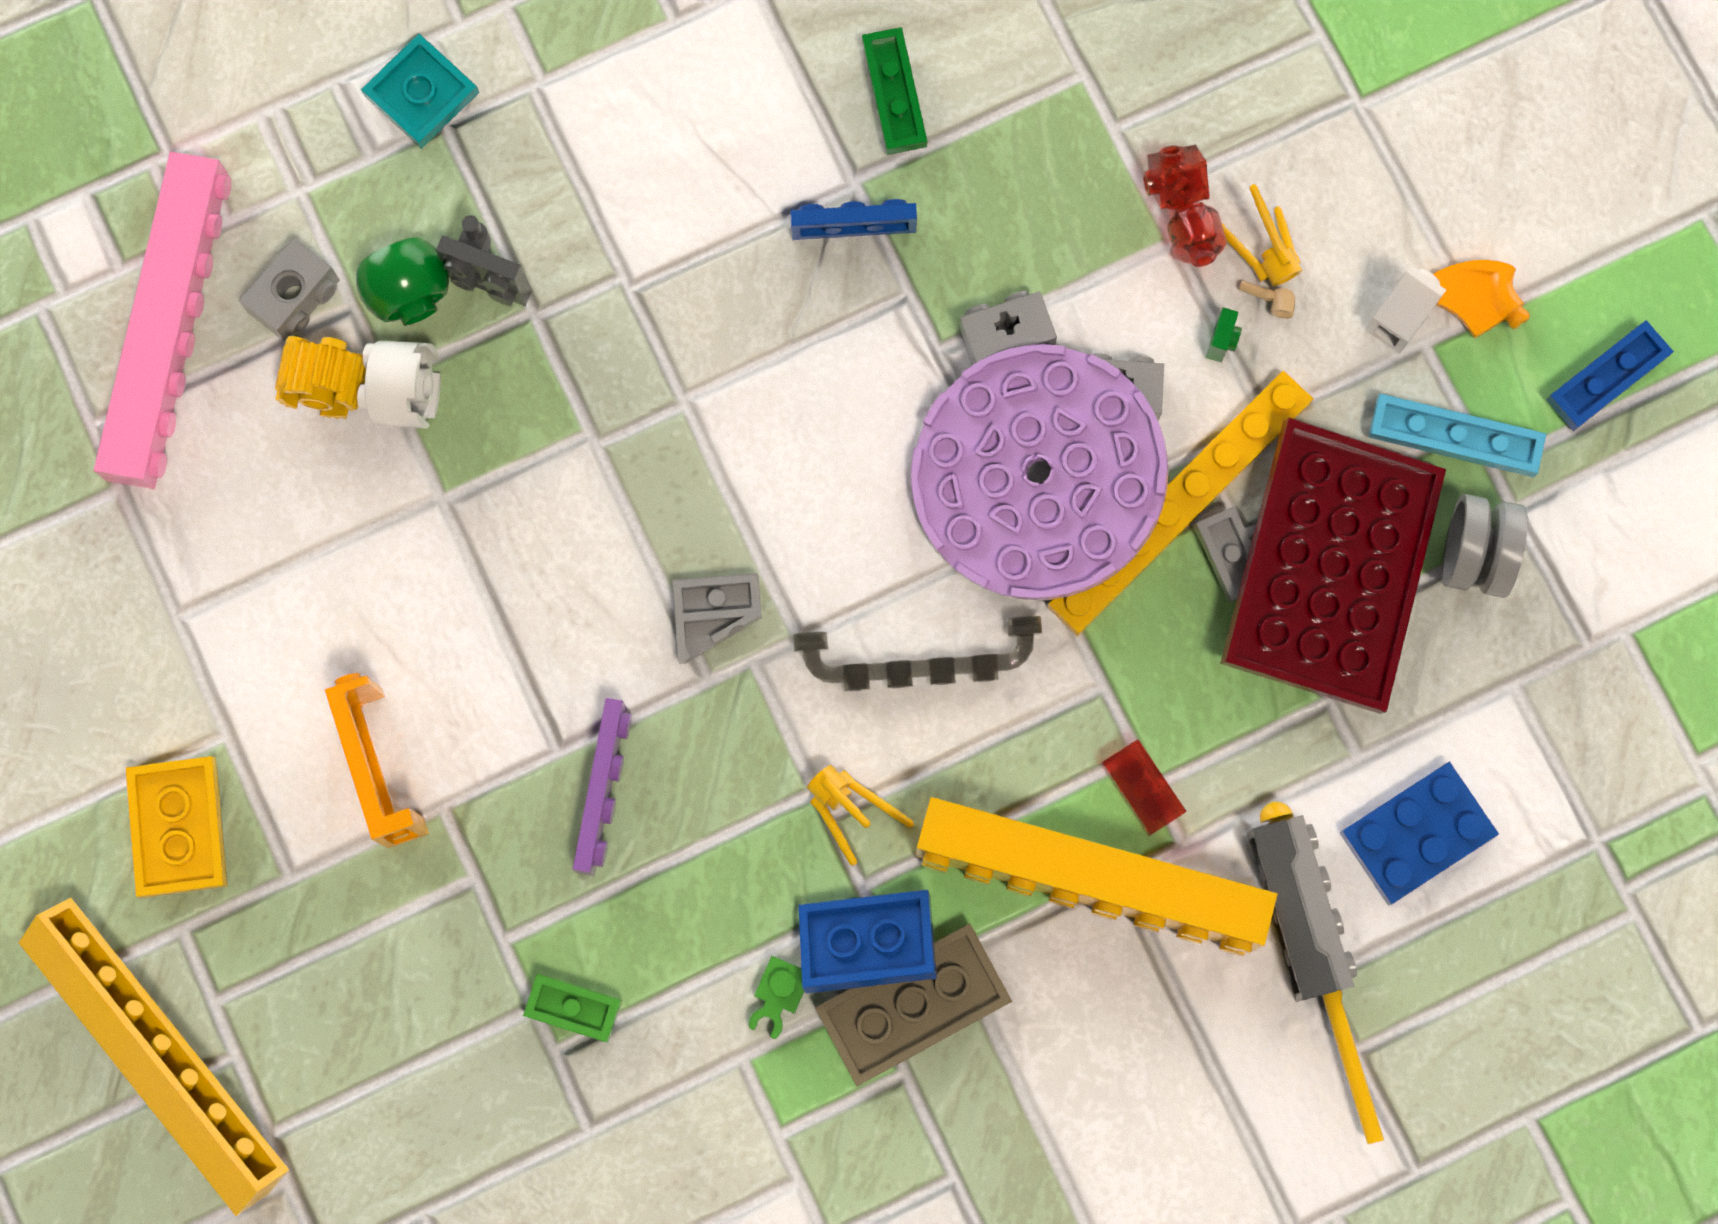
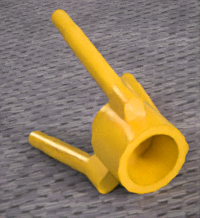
M1252 184L1249 187L1273 245V247L1261 254L1264 262L1261 264L1223 223H1218L1216 228L1253 268L1259 281L1263 282L1269 279L1272 286L1275 287L1299 275L1303 271L1300 266L1301 261L1294 249L1282 208L1280 206L1274 208L1277 226L1281 235L1280 239L1257 185Z
M828 765L807 785V789L814 795L810 803L821 814L850 865H856L857 859L829 811L828 806L834 811L842 805L864 828L870 827L871 823L849 799L852 792L848 788L910 828L914 825L913 820L855 781L846 770L839 773L832 765Z

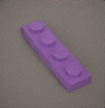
M605 698L573 864V870L578 874L595 876L596 866L603 867L605 863L608 842L602 841L604 824H612L616 806V799L610 798L612 782H619L621 779L624 756L618 755L621 738L628 739L632 722V714L626 713L627 707L622 700Z

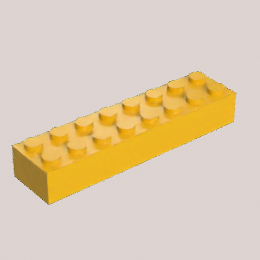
M930 797L915 857L923 859L921 866L944 873H947L949 866L965 871L964 878L974 882L989 885L993 878L1007 882L1006 890L1017 894L1032 896L1034 891L1050 894L1048 901L1056 905L1074 908V905H1077V903L1092 906L1091 914L1111 920H1116L1121 915L1135 918L1133 925L1153 932H1159L1164 927L1177 930L1176 938L1196 944H1202V941H1207L1208 939L1220 942L1219 950L1239 956H1244L1245 953L1250 954L1251 951L1265 946L1278 893L934 797Z

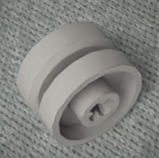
M1463 493L1454 508L1445 541L1442 562L1443 585L1467 591L1478 578V585L1483 594L1506 598L1510 595L1515 585L1525 550L1528 525L1527 508L1522 504L1501 501L1491 512L1489 502L1485 497Z

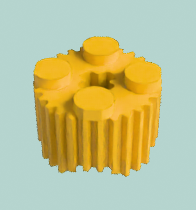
M288 336L283 347L275 390H277L275 400L285 405V407L297 409L299 402L306 407L321 410L320 416L330 419L331 417L347 419L348 410L358 409V389L361 384H365L366 368L363 364V355L346 351L347 343L336 338L323 337L321 343L315 344L304 338Z

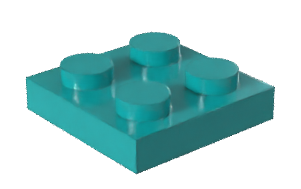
M420 33L361 88L363 95L421 149L480 93L478 87Z

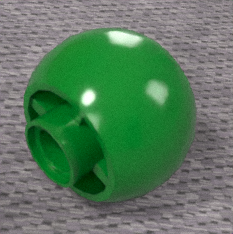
M412 237L383 247L363 259L357 267L356 287L360 299L376 318L384 322L401 320L402 324L407 326L422 321L437 312L436 303L443 299L448 292L449 273L443 268L445 263L439 258L436 248L420 237Z

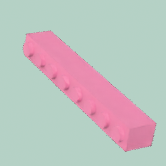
M169 152L93 470L105 481L155 489L157 479L162 478L165 473L167 457L164 449L167 437H172L176 427V415L173 411L176 398L182 396L185 388L183 368L186 357H191L194 350L195 337L192 330L195 317L199 318L203 311L204 296L201 291L204 278L210 277L213 268V256L210 254L213 240L219 238L222 230V216L220 215L222 201L228 199L231 191V177L218 159Z

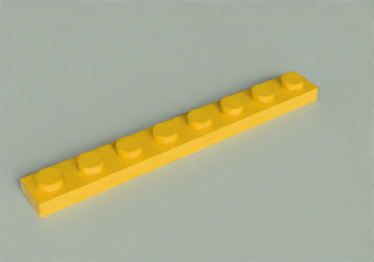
M1283 370L1167 485V493L1158 522L1139 553L1117 574L1100 585L1069 597L1053 599L1047 608L1078 637L1279 436L1283 421L1288 417L1296 419L1312 403L1314 398Z

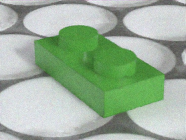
M537 974L523 1016L609 1043L622 1000Z

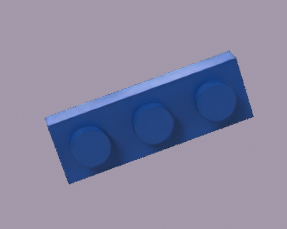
M891 199L884 201L882 205L865 206L862 202L853 201L846 202L837 208H824L819 204H807L801 206L799 210H790L793 240L917 232L916 203H907L902 199Z
M1645 320L1553 392L1546 400L1568 426L1575 431L1668 358L1674 351L1650 323Z

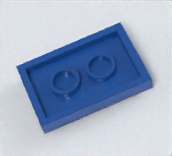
M1450 761L1339 832L1388 906L1499 835Z
M929 890L798 905L802 988L806 994L937 979Z

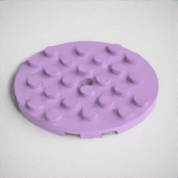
M1040 344L1010 348L986 357L961 373L962 376L944 394L941 392L932 404L923 420L924 426L919 436L917 447H914L911 467L913 499L919 520L933 546L956 571L971 582L986 590L1016 599L1052 600L1069 597L1085 592L1113 577L1139 553L1149 539L1162 512L1167 493L1169 474L1166 443L1161 426L1143 393L1119 369L1093 354L1088 355L1080 351L1066 349L1065 346ZM1037 461H1044L1051 467L1049 477L1042 484L1031 482L1028 478L1029 467Z

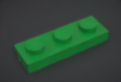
M902 27L863 34L862 45L887 155L926 148L928 141Z

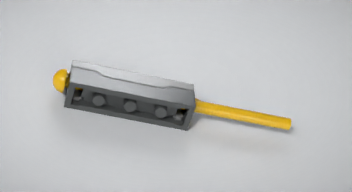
M1274 801L1265 805L1260 813V823L1269 822V824L1252 828L1246 834L1262 888L1278 893L1272 922L1296 1002L1322 995L1367 1144L1384 1140L1383 1133L1342 1003V990L1354 987L1352 978L1357 977L1356 965L1351 952H1344L1339 936L1344 934L1342 918L1337 908L1331 909L1326 893L1331 891L1330 878L1325 866H1318L1314 850L1319 848L1317 835L1311 823L1306 825L1303 815L1293 817V812L1288 805L1283 802Z

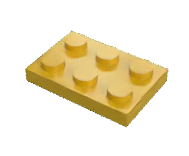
M208 756L126 767L136 897L147 898L228 887L216 758Z

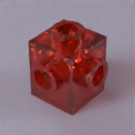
M1196 144L1185 147L1177 145L1167 146L1157 153L1147 155L1149 170L1143 171L1145 191L1148 196H1154L1161 209H1182L1187 207L1189 203L1210 199L1207 161Z

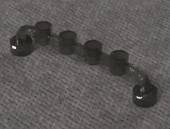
M1041 616L1015 617L1007 619L1008 637H1017V645L1010 653L983 654L968 657H942L913 661L901 660L872 664H848L843 666H829L821 659L820 651L828 650L827 632L793 634L794 652L803 653L805 665L814 677L823 682L844 683V691L852 692L870 690V681L887 680V688L913 687L912 678L930 677V685L955 684V675L971 673L973 674V682L999 680L998 671L1018 668L1028 660L1033 651L1034 636L1043 633Z

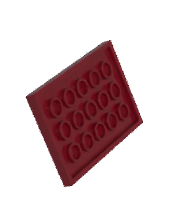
M1289 417L1285 419L1280 430L1220 664L1378 714L1386 713L1446 469Z

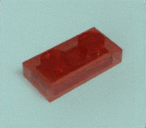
M1138 739L1101 763L1102 768L1149 837L1187 812Z

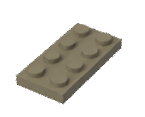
M970 923L934 943L937 979L851 988L815 1007L856 1087L1013 1002Z

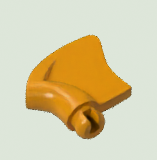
M1473 260L1454 264L1433 273L1439 280L1440 286L1446 289L1436 306L1456 316L1474 339L1488 332L1501 322L1507 321L1510 328L1518 329L1522 323L1525 324L1530 319L1529 312L1523 308L1524 302L1513 287L1516 268L1510 264L1495 260Z

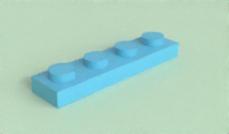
M1379 394L1376 399L1368 438L1535 477L1539 472L1547 433Z

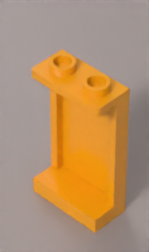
M352 673L337 678L334 681L336 686L324 690L371 840L391 848L428 835L429 831L424 817L410 808L395 813L362 710L364 704L384 698L383 689L370 677H361L360 673Z

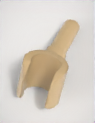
M1244 280L1241 282L1240 291L1272 302L1271 314L1273 316L1284 319L1293 317L1295 295L1291 290L1279 288L1273 291Z

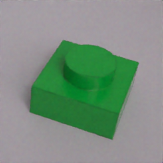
M1222 307L1207 351V359L1222 363L1227 350L1235 352L1242 331L1241 327L1235 326L1238 311Z

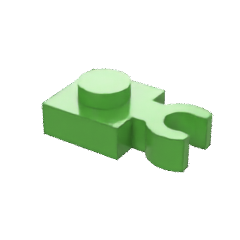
M771 956L754 997L765 1001L762 1009L755 1011L749 1021L750 1029L755 1031L759 1020L769 1017L774 1022V1029L771 1032L770 1038L776 1040L780 1036L783 1029V1021L780 1017L783 1009L795 1014L805 992L802 988V969L800 967Z

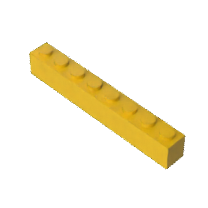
M69 898L36 915L18 943L234 1215L238 1216L267 1196L289 1171L288 1167L73 899Z

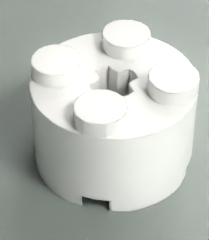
M377 341L375 344L367 343L363 351V364L366 368L365 384L359 386L357 402L360 410H367L369 418L374 425L424 429L430 426L426 422V418H435L441 390V374L432 371L431 360L439 361L434 345L430 343Z

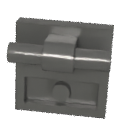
M469 215L462 220L463 231L458 241L442 235L436 252L445 263L443 268L448 271L451 283L467 291H474L476 287L489 292L491 299L503 305L512 306L513 302L526 306L532 290L522 266L491 254L490 235L485 225L480 223L475 216Z

